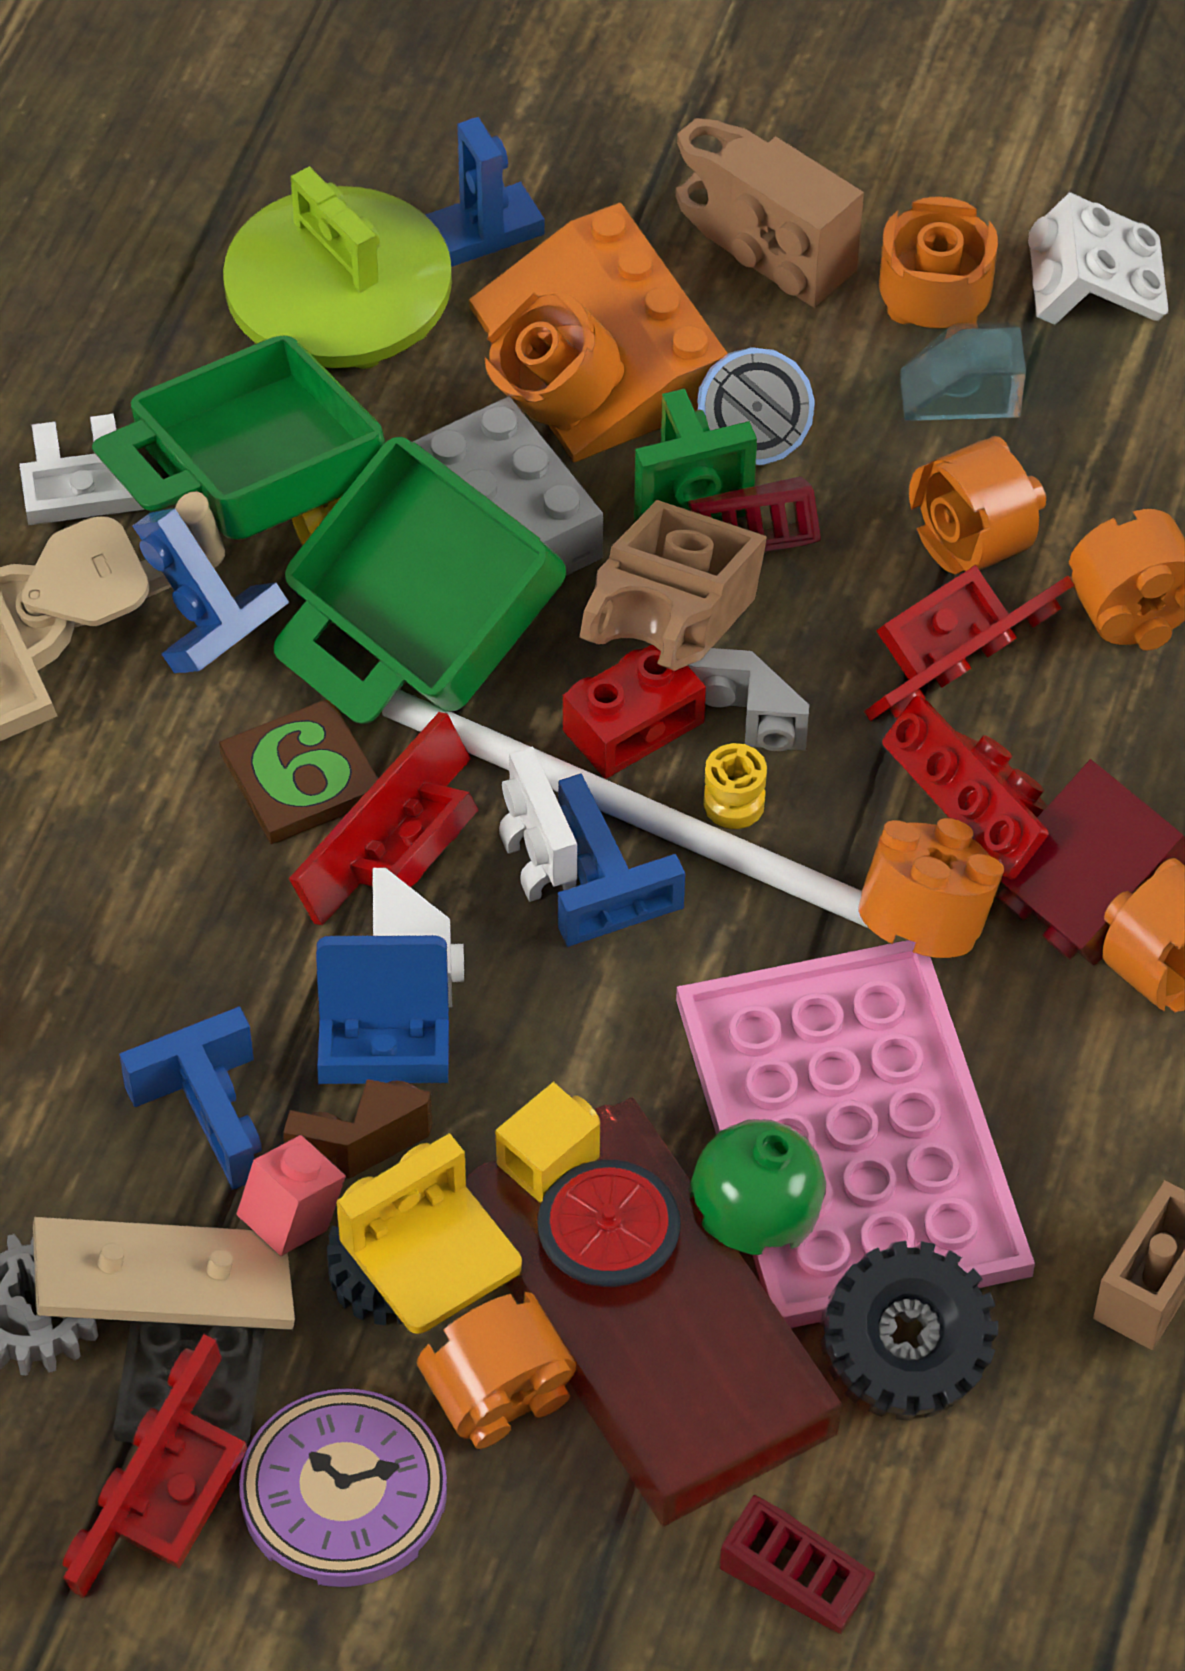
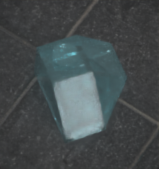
M1010 322L953 324L900 370L905 421L1020 417L1026 376L1020 327Z

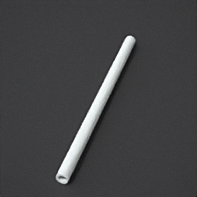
M398 690L382 711L383 716L420 732L438 712L447 713L468 753L508 771L509 753L530 747L455 713L442 710L438 706L402 690ZM534 748L552 790L558 792L559 780L582 773L600 811L868 928L858 911L861 890Z

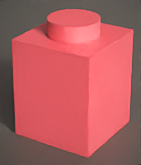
M299 1135L253 1160L236 1215L280 1256H283L328 1231L337 1204L336 1200L339 1198L346 1175L302 1135Z

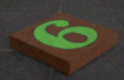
M327 699L219 742L220 755L270 844L347 814L378 780L337 707Z

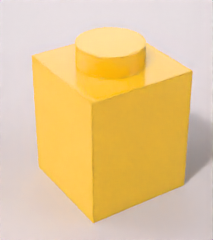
M554 1082L495 1130L496 1164L539 1203H542L548 1189L564 1173L581 1164L595 1161L600 1157V1120L597 1113L586 1100L577 1095L571 1098Z

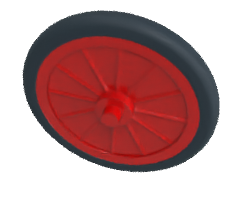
M607 1159L591 1161L574 1167L551 1185L539 1209L538 1232L546 1254L564 1273L590 1285L616 1287L629 1285L645 1279L664 1265L676 1247L681 1221L678 1205L672 1192L658 1176L634 1163Z

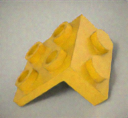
M450 1133L432 1144L423 1143L415 1146L402 1157L397 1165L375 1178L365 1177L358 1180L346 1190L343 1197L336 1200L340 1242L406 1328L412 1333L422 1334L510 1281L521 1272V1255L466 1187L465 1152Z

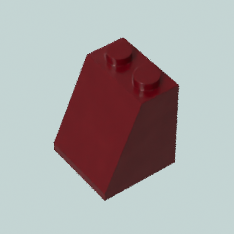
M1090 759L1038 816L1037 819L1048 829L1047 838L1014 880L1004 876L1001 877L999 885L1002 890L996 897L1022 921H1025L1032 913L1048 928L1042 934L1043 938L1068 960H1071L1078 952L1094 966L1103 959V945L1111 926L1104 920V915L1110 903L1122 892L1130 891L1133 894L1154 875L1158 867L1166 860L1176 858L1185 865V836Z

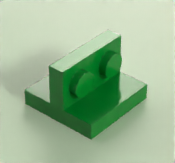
M685 388L662 394L661 443L635 449L634 523L656 500L689 510L688 501L754 487L757 437L750 421L710 430L705 413L702 409L694 411ZM745 509L736 510L737 518L746 516ZM721 512L711 513L713 519L722 521Z

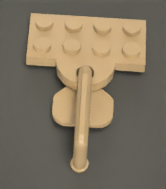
M197 491L189 492L179 499L175 509L184 523L189 526L193 537L213 568H215L222 562L225 556L224 545L215 518L208 507L207 498ZM102 516L86 519L54 533L49 538L36 565L11 564L0 567V741L57 717L38 670L58 658L69 644L74 627L104 624L137 609L146 598L171 588L162 571L153 568L146 559L140 562L123 526L118 521Z

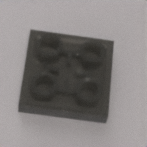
M131 1321L113 1428L115 1441L133 1442L137 1428L146 1413L151 1408L160 1411L173 1388L168 1385V1378L176 1360L186 1348L194 1351L205 1334L216 1340L222 1359L191 1414L243 1440L248 1448L253 1437L268 1332L267 1328Z

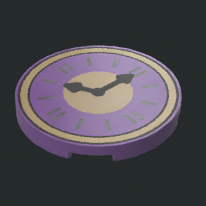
M334 1389L317 1392L302 1397L279 1410L260 1428L253 1438L245 1454L240 1473V1498L243 1516L254 1542L270 1561L275 1560L292 1572L318 1581V1585L348 1587L372 1583L398 1572L417 1558L418 1551L428 1541L437 1527L442 1512L444 1513L447 1499V1478L443 1454L436 1438L424 1421L405 1405L392 1398L359 1389Z

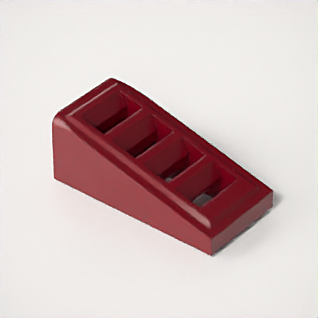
M802 476L688 501L689 511L712 518L711 513L721 512L723 522L737 527L736 510L745 509L748 530L767 536L764 551L798 547L821 541L814 489ZM793 502L796 522L792 524L787 523L785 503ZM769 505L772 528L763 530L760 507Z
M755 1494L751 1497L726 1537L720 1552V1570L839 1634H842L875 1579V1573L782 1509ZM761 1534L768 1538L758 1555L749 1548L757 1535ZM785 1547L794 1552L784 1570L781 1571L773 1564ZM809 1561L820 1567L806 1588L797 1581ZM835 1574L845 1579V1582L833 1602L829 1604L821 1596Z

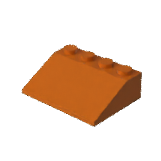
M621 202L570 221L469 299L470 309L489 335L490 328L498 315L517 298L533 292L538 296L555 294L553 291H563L576 298L613 336L618 347L620 360L624 365L622 380L613 387L609 396L600 407L587 417L581 419L575 427L561 430L553 425H549L573 463L660 429L662 394L685 388L694 411L698 410L697 400L701 383L710 367L728 354Z

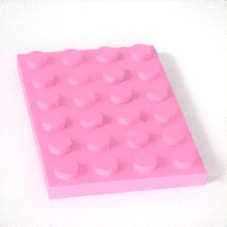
M906 940L677 987V1005L716 1135L721 1130L748 1119H770L788 1125L806 1137L822 1162L827 1184L820 1215L813 1232L796 1248L791 1249L789 1243L782 1247H765L762 1255H752L775 1332L821 1322L822 1313L830 1300L828 1297L853 1263H858L866 1253L877 1247L880 1251L887 1249L892 1242L907 1241V1247H917L921 1241L936 1244L934 1252L943 1256L951 1250L962 1257L957 1265L967 1273L974 1267L983 1278L978 1284L979 1288L1033 1277L1035 1263L931 957L913 953L916 942Z

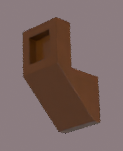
M367 1079L354 1123L343 1121L339 1117L326 1112L306 1114L290 1110L283 1131L284 1143L302 1135L346 1175L345 1178L350 1179L430 1136L432 1129L431 1092L419 1090L414 1085L403 1081L384 1083Z

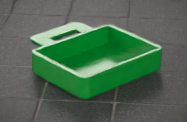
M282 335L264 340L140 392L131 401V410L135 422L99 437L93 442L92 450L143 509L151 512L161 511L177 504L179 499L185 494L197 491L207 498L208 507L213 513L221 534L232 540H242L341 498L383 446L385 438L380 423L295 338ZM145 448L170 477L162 479L137 450Z
M395 437L383 444L289 562L285 573L286 581L290 588L304 598L306 602L276 638L274 653L281 662L345 715L360 724L370 723L375 720L405 682L440 709L456 711L468 703L559 589L566 576V567L563 560L540 540L541 538L421 446L404 437ZM331 621L380 660L364 681L315 642Z

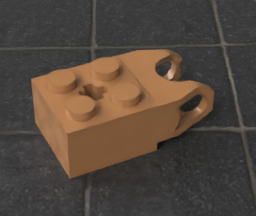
M699 118L694 119L677 134V144L686 164L695 171L684 184L676 187V199L680 210L708 239L727 250L742 265L752 267L775 282L785 293L798 297L813 308L858 270L863 191L776 136L767 143L747 129L725 124L717 120ZM709 135L721 142L722 149L719 153H713L695 148L690 142L698 136ZM698 189H707V204L693 202L689 198L690 193Z
M656 500L611 547L609 559L598 569L594 592L584 610L580 637L595 644H606L610 640L618 638H634L646 641L661 651L657 664L674 671L700 661L755 600L767 536Z

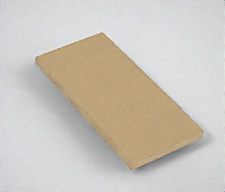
M34 1217L33 1244L36 1309L38 1316L293 1330L295 1316L288 1253L280 1256L253 1230Z

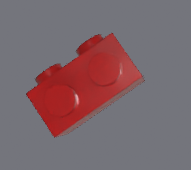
M652 644L644 649L632 650L618 664L595 677H586L579 680L568 692L563 694V732L604 779L611 777L704 723L706 686L688 666L674 671L657 664L661 651Z

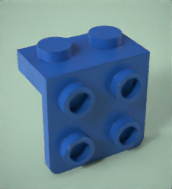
M436 935L325 936L319 939L316 946L320 1017L318 1083L366 1084L367 1079L384 1083L390 1081L448 1083L449 1000L446 940Z

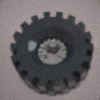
M907 1241L892 1242L885 1250L880 1251L877 1247L866 1253L858 1263H853L836 1284L828 1297L830 1299L829 1303L822 1313L820 1326H825V1330L820 1344L822 1355L829 1354L832 1364L828 1367V1371L834 1382L841 1378L848 1387L844 1394L854 1403L859 1398L870 1404L868 1412L881 1417L885 1412L896 1414V1420H911L915 1415L924 1414V1417L927 1418L939 1414L948 1406L952 1407L983 1377V1371L991 1364L995 1350L991 1349L992 1341L998 1336V1321H991L990 1311L995 1307L991 1292L985 1295L981 1293L978 1284L983 1278L974 1267L968 1273L957 1265L962 1257L951 1250L945 1256L935 1253L936 1244L921 1241L917 1247H907ZM900 1315L906 1323L917 1319L922 1324L923 1330L917 1336L920 1347L914 1350L908 1342L901 1343L900 1345L893 1342L891 1335L897 1329L894 1317Z

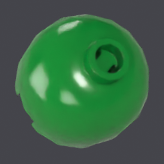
M748 1119L721 1130L707 1144L697 1161L688 1192L690 1198H695L697 1207L704 1215L701 1225L706 1232L727 1247L751 1255H762L765 1247H782L790 1243L791 1249L796 1248L813 1232L820 1215L827 1183L820 1157L806 1137L792 1127L770 1119Z

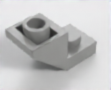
M710 648L700 661L689 665V668L706 686L705 704L712 707H747L746 745L762 747L770 751H784L787 749L806 751L809 704L752 651Z

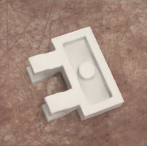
M114 414L90 417L94 441L116 430ZM55 422L32 425L37 461L19 464L28 525L144 510L95 454L61 458Z
M533 746L509 753L510 779L502 782V790L510 813L501 820L499 835L507 853L518 851L520 849L519 842L524 836L531 861L522 869L520 878L529 902L541 899V889L549 882L552 883L553 887L562 885L564 890L576 887L577 842Z

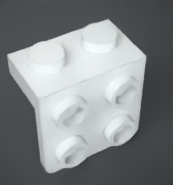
M1070 192L1045 217L1039 218L1029 231L1028 243L1031 252L1032 285L1035 293L1036 314L1038 318L1056 324L1089 292L1155 321L1160 320L1168 313L1160 239L1149 226L1134 222L1108 210L1101 204L1092 203Z

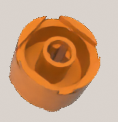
M927 197L912 202L911 210L899 216L897 211L889 218L883 232L879 289L887 305V313L892 320L900 324L912 323L927 328L951 327L956 330H966L976 324L978 315L983 312L991 299L998 237L996 229L990 220L989 226H987L984 221L976 216L977 209L954 198Z
M553 291L555 294L538 296L533 292L514 300L495 319L487 338L491 343L489 360L485 357L486 370L492 382L504 394L510 396L515 404L529 417L542 424L553 425L561 430H568L575 427L581 419L587 417L600 407L609 396L613 387L622 380L624 365L620 360L618 347L613 336L576 298L563 291Z
M998 436L978 441L918 467L912 475L909 487L911 510L920 506L925 525L917 528L921 541L932 558L943 569L953 574L967 571L974 565L980 571L1029 549L1034 544L1038 535L1039 510L1044 509L1046 506V494L1040 481L1034 476H1027L1021 464L1010 452L1006 442Z
M1156 509L1132 511L1137 520L1118 525L1115 518L1100 524L1078 543L1069 560V565L1073 571L1072 577L1069 576V578L1073 582V588L1099 635L1104 640L1113 644H1138L1142 650L1146 651L1157 649L1167 643L1172 636V630L1185 621V538L1175 520L1166 512Z
M943 818L937 822V825L916 822L906 823L898 820L888 821L884 825L862 889L858 906L859 915L870 930L893 944L896 935L916 942L913 953L935 958L962 956L973 949L975 941L983 931L1004 872V867L1001 862L991 857L978 842L972 839L974 835L972 828L959 820Z
M1170 858L1163 862L1154 875L1133 894L1130 891L1122 892L1108 906L1104 920L1111 926L1103 945V960L1112 970L1159 1009L1165 1011V1006H1168L1174 1012H1180L1185 1010V865L1176 858Z
M527 1292L524 1294L523 1304H517L513 1296L509 1294L486 1302L464 1314L443 1330L449 1339L447 1344L436 1354L430 1344H428L422 1350L417 1360L418 1368L457 1434L462 1438H470L476 1449L487 1448L503 1439L511 1431V1426L508 1422L531 1410L535 1417L540 1418L553 1413L563 1406L570 1398L565 1385L576 1371L575 1361L534 1294Z

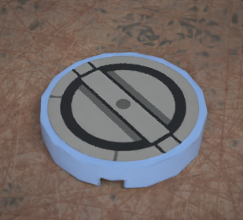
M751 347L728 353L710 367L699 387L697 403L698 410L702 409L706 415L710 430L750 421L757 437L756 464L763 465L785 458L801 445L812 425L815 400L809 379L795 361L776 350Z

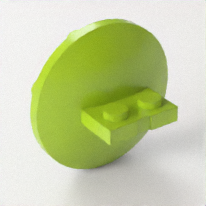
M310 166L291 176L292 195L271 203L252 216L241 227L229 246L224 263V289L229 310L238 326L256 344L275 336H291L325 368H372L381 360L390 358L424 339L435 326L447 306L451 292L452 277L449 250L443 236L428 217L411 204L384 192L360 187L335 186L331 182L326 184Z

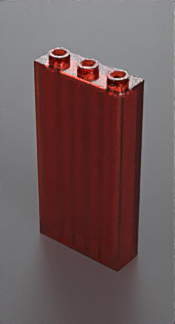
M632 1096L614 1106L607 1104L594 1109L600 1120V1157L597 1160L627 1161L651 1171L666 1184L676 1200L681 1221L676 1247L664 1265L647 1278L629 1285L602 1287L583 1283L560 1270L546 1254L539 1237L538 1214L541 1203L496 1164V1161L487 1162L476 1168L466 1179V1187L521 1255V1272L506 1282V1285L519 1304L524 1303L525 1292L532 1293L536 1297L576 1363V1371L569 1380V1383L661 1526L665 1527L838 1435L842 1403L738 1250L727 1247L703 1228L701 1223L704 1215L697 1207L695 1198L689 1197L688 1190L691 1181Z

